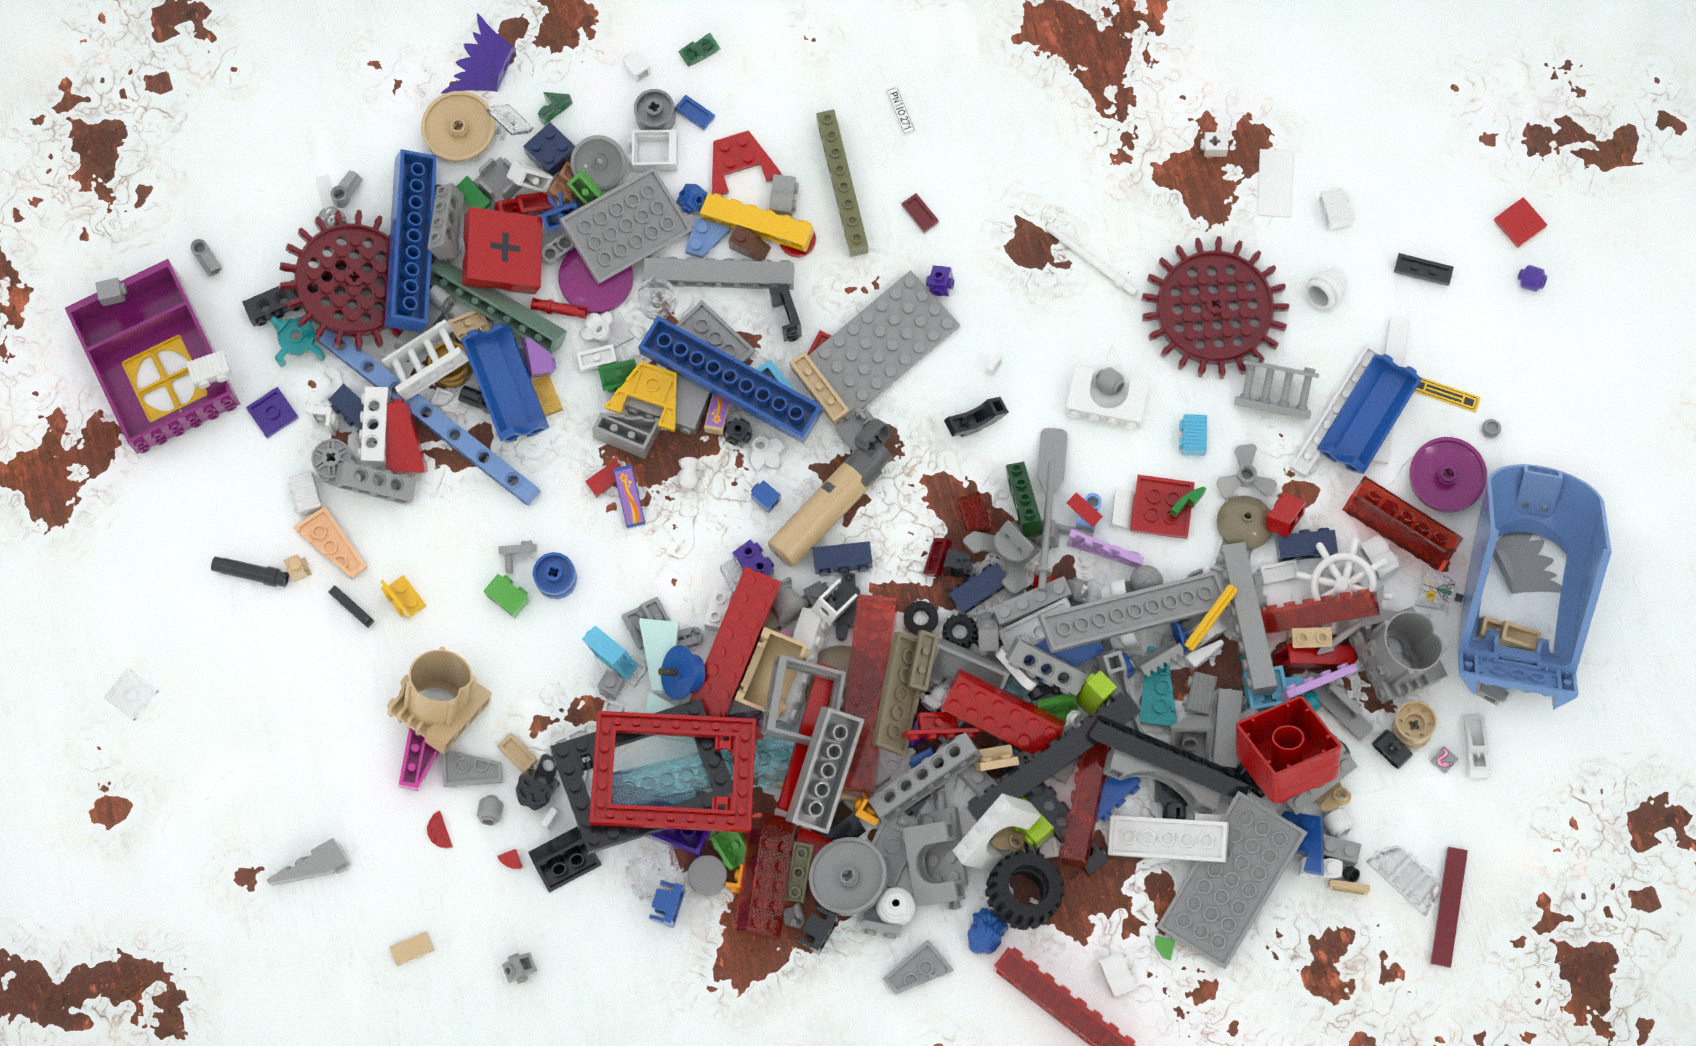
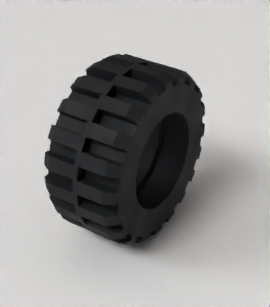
M1017 850L1015 854L1012 852L1007 854L992 869L986 881L985 896L989 897L987 904L989 907H993V915L995 917L999 916L1001 918L1000 922L1006 924V922L1010 923V927L1014 929L1020 926L1021 930H1028L1029 927L1035 929L1040 925H1044L1058 911L1063 902L1062 897L1065 895V889L1061 888L1064 885V880L1059 878L1060 870L1052 866L1054 862L1051 859L1047 861L1044 859L1045 855L1041 853L1035 855V852L1032 850H1028L1026 853H1024V850ZM1015 875H1023L1032 879L1039 887L1041 894L1040 902L1036 905H1026L1016 900L1010 891L1009 879Z

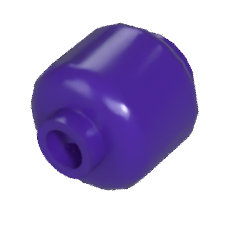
M1533 265L1526 266L1518 274L1520 286L1533 292L1543 289L1548 275H1545L1544 269Z

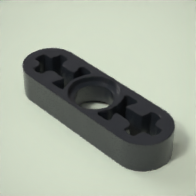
M334 585L328 591L336 601L367 628L375 622L337 586Z

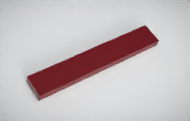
M1447 847L1430 961L1431 965L1451 968L1468 850Z

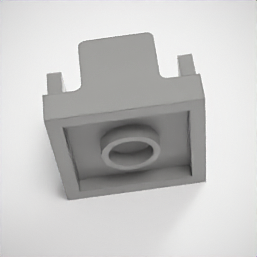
M501 157L496 161L490 158L478 169L480 175L473 181L495 204L497 201L510 199L522 188V186L515 184L507 178L512 163L506 158L502 159Z

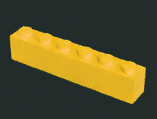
M716 193L714 195L707 194L700 211L703 220L728 226L733 230L738 225L753 232L759 238L807 252L814 234L813 226L808 221H797L789 215H777L772 210L766 209L764 211L753 204H741L736 199L728 200Z

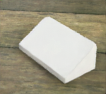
M1116 487L1111 527L1130 529L1134 492Z

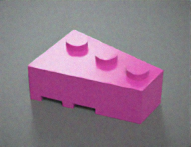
M411 728L408 731L398 788L418 791L439 751L427 744L425 737L416 735V731Z

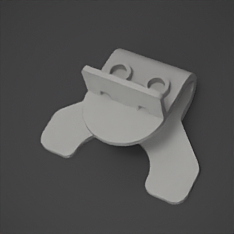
M1006 521L996 535L973 531L963 539L964 545L972 553L980 551L990 552L1003 562L1006 568V577L1002 580V584L1010 593L1017 594L1026 587L1025 565L1040 552L1041 548L1031 537H1025L1022 534L1021 527L1015 521Z

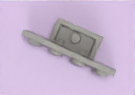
M1318 673L1313 676L1314 680L1320 678ZM1334 682L1332 685L1327 683L1312 689L1320 698V703L1358 740L1361 741L1373 729V725L1360 714L1363 710L1361 704L1355 698L1351 699L1346 694L1347 691L1342 685H1337Z

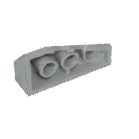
M332 838L310 851L312 855L300 857L296 860L294 867H285L268 878L267 882L271 886L334 873L340 874L347 870V866L351 863L341 844Z

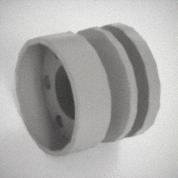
M338 439L322 441L315 447L311 457L313 468L323 482L333 486L335 484L338 464L345 460L356 461L348 446Z

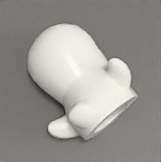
M685 457L678 460L681 467L679 471V485L687 490L695 488L698 484L696 471L702 470V467L698 465L699 460L694 457Z
M942 682L940 685L935 684L928 695H925V693L920 694L921 704L932 713L937 712V709L941 708V700L947 691V688L943 687L944 683Z

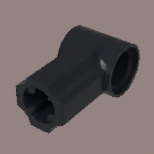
M464 385L459 393L458 401L480 409L485 414H489L487 406H483L485 401L481 391Z

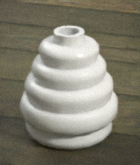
M1332 267L1312 275L1305 286V294L1310 303L1320 309H1328L1336 305L1344 293L1346 283L1344 271Z
M888 888L876 903L877 915L885 924L903 926L914 915V899L903 888ZM894 900H898L900 902V905L898 907H894L892 905V902Z

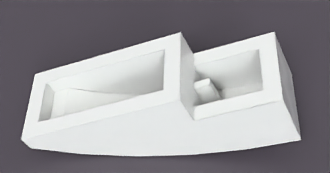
M1464 716L1469 778H1489L1491 768L1484 716Z

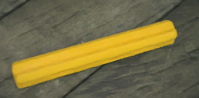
M1229 584L1186 641L1185 646L1189 650L1194 651L1236 595L1238 590L1233 585Z

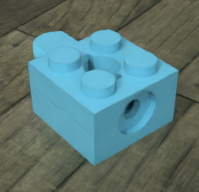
M1283 665L1275 666L1273 669L1277 682L1276 691L1252 696L1251 689L1248 690L1246 686L1247 671H1244L1241 677L1248 709H1257L1258 712H1262L1290 700L1283 701L1280 694L1286 691L1285 687L1294 683L1297 686L1302 685L1303 678L1297 675L1285 677Z

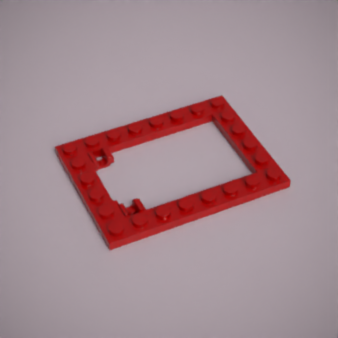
M597 710L589 825L751 833L756 719ZM616 733L715 738V751L727 749L728 752H731V757H734L732 793H729V797H712V809L611 804ZM721 738L729 739V741H721ZM718 805H725L726 810H719Z

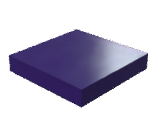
M278 387L246 407L267 439L299 418Z

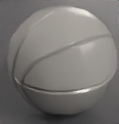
M1140 566L1130 576V588L1133 592L1163 584L1162 574L1153 566Z

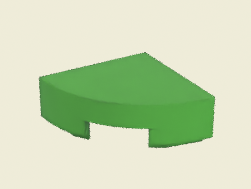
M1155 936V946L1163 958L1170 961L1175 940Z

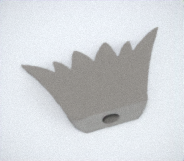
M1526 532L1504 534L1497 540L1493 557L1512 594L1522 592L1561 593V585L1550 580L1556 577L1557 574L1544 570L1553 563L1554 559L1538 555L1544 545V540L1529 541L1533 534Z

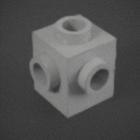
M530 952L521 955L519 953L513 954L508 957L507 962L502 964L508 983L515 981L518 984L529 980L528 976L537 971Z

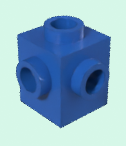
M685 184L679 193L676 203L681 206V210L685 213H700L708 192L697 184Z

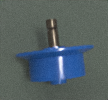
M682 645L674 646L667 652L662 667L658 670L667 696L673 700H682L689 693L699 691L704 683L705 666L700 656L692 654L687 647Z

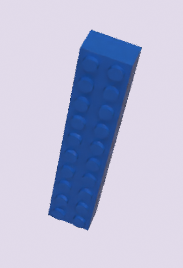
M400 149L394 162L385 326L421 333L428 324L432 253L427 248L435 201L437 156Z
M658 315L638 346L641 355L670 371L676 372L677 375L803 444L823 413L822 405Z

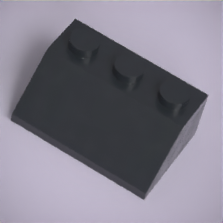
M578 826L528 852L549 893L602 865L596 853L587 854Z

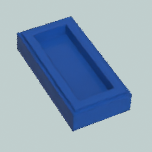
M686 94L675 107L677 113L703 131L715 118V114Z

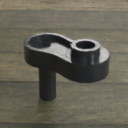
M1037 684L1028 693L1031 701H1034L1047 694L1052 693L1056 695L1061 691L1060 687L1056 685L1051 687L1045 684L1039 687Z

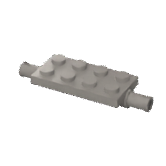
M945 791L933 792L935 810L920 814L921 825L954 820L957 840L936 843L929 848L926 853L928 874L938 882L963 880L964 886H969L966 865H963L952 851L962 840L958 807L947 808ZM960 900L948 902L949 910L961 909Z

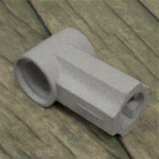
M349 170L341 182L332 188L331 198L336 207L344 208L349 204L350 197L363 181V178L358 173ZM338 195H344L341 199L336 198Z
M196 239L191 243V251L208 277L215 276L223 269L204 240ZM199 247H205L204 251L196 252Z

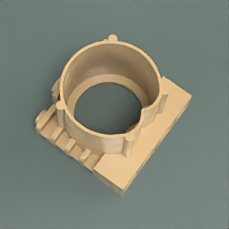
M441 646L439 650L427 651L413 661L409 669V675L406 674L400 682L401 690L396 698H392L387 704V715L397 718L398 723L403 722L406 724L407 729L410 730L412 728L416 731V735L425 737L427 744L444 755L490 704L492 692L476 682V677L472 676L471 668L465 659L454 652L445 650V647ZM429 688H440L450 692L455 698L449 701H436L426 698L420 692Z

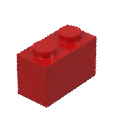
M1284 493L1280 499L1276 500L1272 511L1269 510L1266 515V530L1288 538L1304 515L1306 500Z

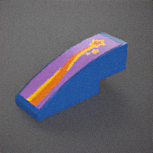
M632 464L614 468V476L626 527L632 528L645 525Z

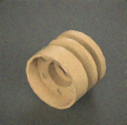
M1421 701L1404 703L1398 709L1393 720L1392 733L1408 749L1421 748L1430 741L1437 726L1436 714L1428 704ZM1415 725L1416 728L1411 730L1410 727Z

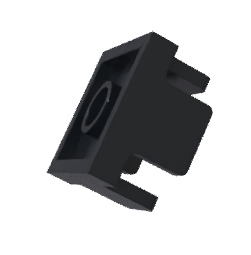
M817 906L815 911L827 919L824 920L815 914H811L803 928L804 936L814 941L813 944L801 937L797 941L799 944L812 950L813 953L820 955L838 923V916Z

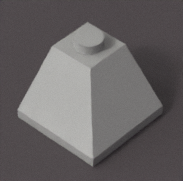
M1189 715L1172 725L1170 744L1209 760L1211 735L1209 715Z

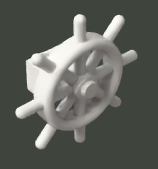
M1358 537L1352 538L1348 553L1329 555L1323 543H1317L1316 548L1323 560L1317 565L1313 574L1301 571L1295 573L1297 579L1310 582L1313 598L1311 602L1300 608V612L1306 614L1318 607L1325 614L1331 616L1330 627H1332V635L1336 634L1340 619H1352L1361 616L1378 590V580L1375 571L1388 564L1387 558H1382L1370 565L1366 560L1357 556ZM1346 561L1345 565L1339 569L1337 568L1335 563ZM1353 564H1358L1363 570L1355 574L1352 569ZM1327 568H1329V570L1331 571V573L1327 575L1329 578L1322 577L1324 571ZM1368 577L1369 588L1363 587L1360 581ZM1320 584L1330 586L1331 590L1321 595L1319 586ZM1383 592L1382 599L1393 600L1394 596L1392 593ZM1338 594L1335 608L1332 609L1325 602ZM1347 607V609L1352 610L1342 611V608ZM1372 625L1366 626L1365 628L1371 629Z

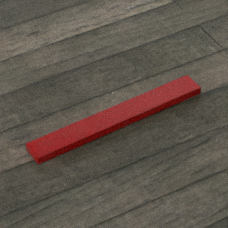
M819 662V663H818V665L825 666V667H829V668H833V669H836V670H837V668H834V667L829 666V665H827V664H824V663H822V662ZM814 676L798 734L812 737L821 706L827 707L833 685L832 680ZM794 744L777 804L778 809L788 812L809 747L807 745Z

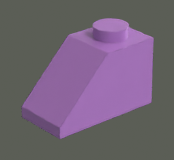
M525 338L522 341L530 378L552 375L554 369H556V362L552 358L551 353L531 338Z

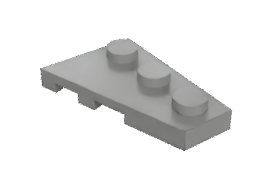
M447 750L444 755L442 754L444 788L503 783L501 762Z
M927 940L888 973L883 980L895 994H898L950 973L954 969L932 943Z

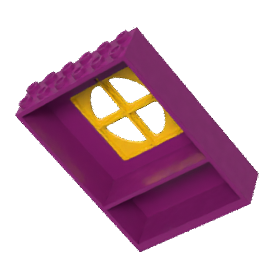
M169 259L122 280L121 283H125L127 294H124L126 300L124 302L103 306L98 300L97 293H94L65 307V311L126 441L137 454L146 453L151 447L162 445L168 439L174 436H181L186 430L197 428L203 422L214 420L221 413L233 411L240 405L229 379L224 382H212L209 387L203 389L195 387L192 397L185 404L180 403L172 383L189 374L188 367L168 375L159 359V352L173 351L185 357L189 362L216 352L176 269ZM152 358L160 379L140 389L137 387L138 370L145 359ZM160 387H166L174 408L170 411L155 409L144 401V395Z

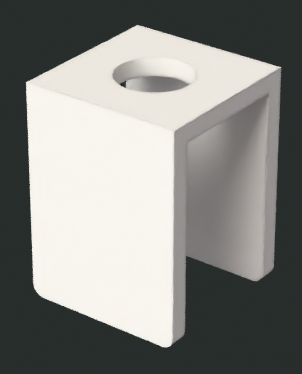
M840 578L818 598L811 608L829 626L851 606L858 596L854 594L836 612L825 599L841 582ZM821 607L826 609L829 615L825 614Z

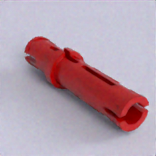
M532 298L530 304L531 310L544 311L547 314L555 313L586 319L588 314V307L558 303L551 299L541 300Z

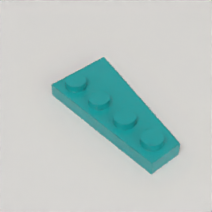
M1148 646L1146 655L1158 649L1159 647ZM1164 662L1163 669L1157 666L1156 673L1150 670L1149 677L1144 674L1141 712L1139 714L1140 724L1171 728L1172 725L1177 723L1170 665Z

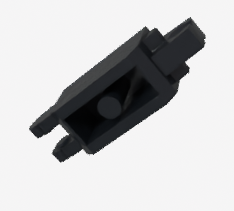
M844 572L841 584L838 585L837 590L833 591L832 601L836 602L834 609L836 612L854 594L858 595L851 606L833 622V626H836V638L839 641L847 639L848 629L854 628L857 625L861 591L856 587L855 573Z

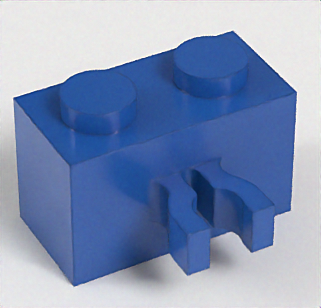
M561 191L557 193L559 197L558 206L557 201L553 199L552 195L547 197L554 206L543 211L541 214L547 232L562 227L559 219L581 207L579 199L564 203Z

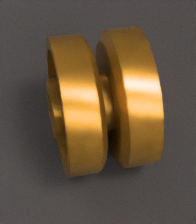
M452 341L455 348L459 346V348L466 354V351L461 344ZM444 342L434 347L439 358L449 353ZM428 356V366H429L430 364L433 363L432 360H431V358H430V356ZM466 362L436 382L446 388L463 386L470 379L473 372L470 362Z

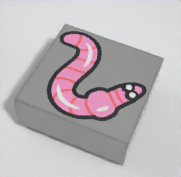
M1443 746L1430 762L1446 774L1459 758Z

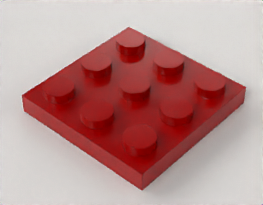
M1138 474L1130 531L1188 539L1192 507L1187 504L1176 518L1170 515V511L1182 497L1194 490L1195 482Z

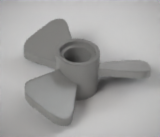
M1246 444L1235 448L1234 453L1240 465L1237 474L1219 477L1216 482L1217 488L1224 499H1229L1239 486L1249 487L1253 484L1267 497L1271 496L1276 489L1277 482L1275 480L1257 476V470L1252 465L1257 451L1256 445ZM1248 472L1251 478L1245 479L1242 473Z

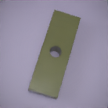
M794 841L784 900L799 903L805 902L814 844ZM796 869L802 870L801 876L796 874Z

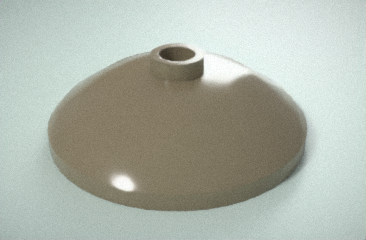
M1251 496L1233 497L1226 501L1218 512L1216 519L1218 532L1228 544L1245 542L1247 550L1259 548L1270 539L1273 533L1266 530L1267 521H1265V518L1270 509L1265 503ZM1248 515L1251 519H1246L1244 516Z

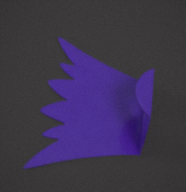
M477 13V22L481 34L473 32V36L478 44H464L465 50L471 57L456 61V64L465 71L455 74L454 77L460 80L447 87L441 93L469 90L497 92L517 48L499 36Z

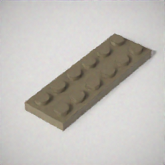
M894 632L872 745L899 756H907L909 741L908 738H901V734L907 730H912L919 691L907 687L917 639L901 632Z

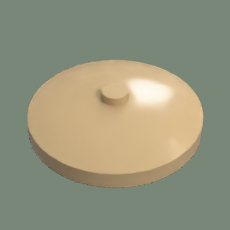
M452 91L437 97L429 104L421 121V133L428 149L438 158L454 163L471 161L482 155L491 145L496 132V122L490 106L478 95L467 91Z

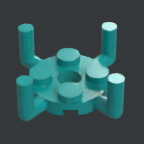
M277 317L271 318L272 325L278 330L277 337L281 349L276 354L275 360L280 367L286 365L284 357L287 353L301 356L310 350L316 354L320 361L325 360L326 356L322 349L314 344L315 330L311 324L313 322L312 319L306 325L299 328L297 323L301 317L289 318L284 322ZM294 332L301 333V337L298 340L291 339Z

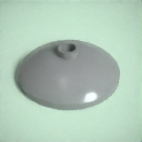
M604 135L586 137L576 145L572 152V173L575 176L583 169L602 191L608 190L616 186L625 174V153L621 146L610 137ZM602 158L603 164H599L597 159Z

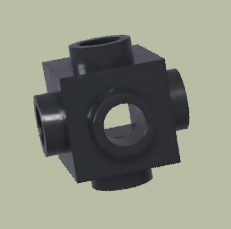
M735 417L724 428L727 442L733 446L743 448L745 443L747 444L753 436L750 423L743 418L738 419Z

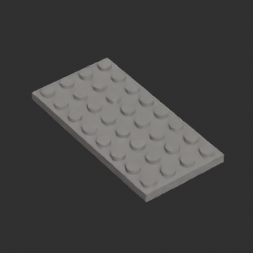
M910 270L808 356L850 410L847 415L842 417L845 421H848L856 414L855 411L858 408L863 409L955 332L960 327V324Z
M1240 791L1237 792L1220 821L1229 823L1226 863L1196 861L1157 925V928L1225 970L1308 833Z

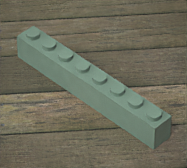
M438 260L431 265L430 284L432 286L438 285L456 300L494 322L509 325L513 333L524 339L527 337L531 338L551 354L562 346L567 334L565 329L494 288L486 289L463 286L462 270L445 260Z

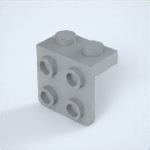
M894 900L892 902V905L894 907H898L900 905V902L898 900ZM876 904L864 912L861 923V931H864V934L876 936V933L883 934L885 938L889 939L900 937L902 926L882 922L877 915Z

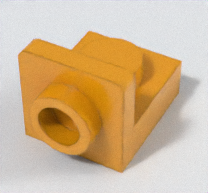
M863 793L854 802L855 815L876 826L879 817L872 806H865L868 802V795Z
M740 864V869H736L735 881H738L737 884L725 883V887L729 889V892L741 894V891H746L750 869L748 865Z

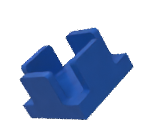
M661 880L660 885L662 887L672 889L673 891L670 892L657 888L651 906L655 908L654 911L656 913L665 915V917L662 918L650 914L649 919L674 928L686 890L681 884Z

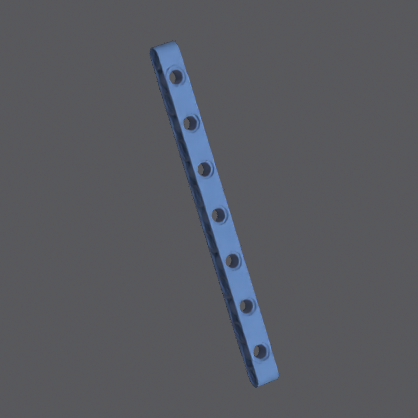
M328 330L324 331L323 336L317 341L374 387H388L391 392V400L403 399L400 395L394 394L396 391L395 387L401 383L399 378L363 350L356 351L355 344L345 336L342 337V344L345 345V348L337 350L334 348V340L337 334ZM368 367H374L372 372H365ZM416 394L407 401L404 400V403L410 404L412 415L416 420L524 504L529 506L540 494L541 490L422 396ZM426 411H431L429 417H423V414ZM454 434H460L457 440L451 439ZM482 457H489V460L487 462H480ZM512 479H518L516 485L509 484Z

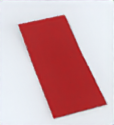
M1077 492L1066 502L1092 527L1103 517Z

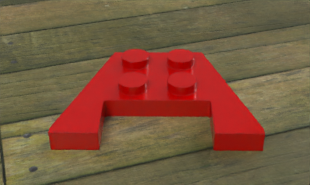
M749 130L713 141L712 195L715 193L720 195L729 194L724 178L725 175L761 165L766 182L772 181L774 174L782 175Z

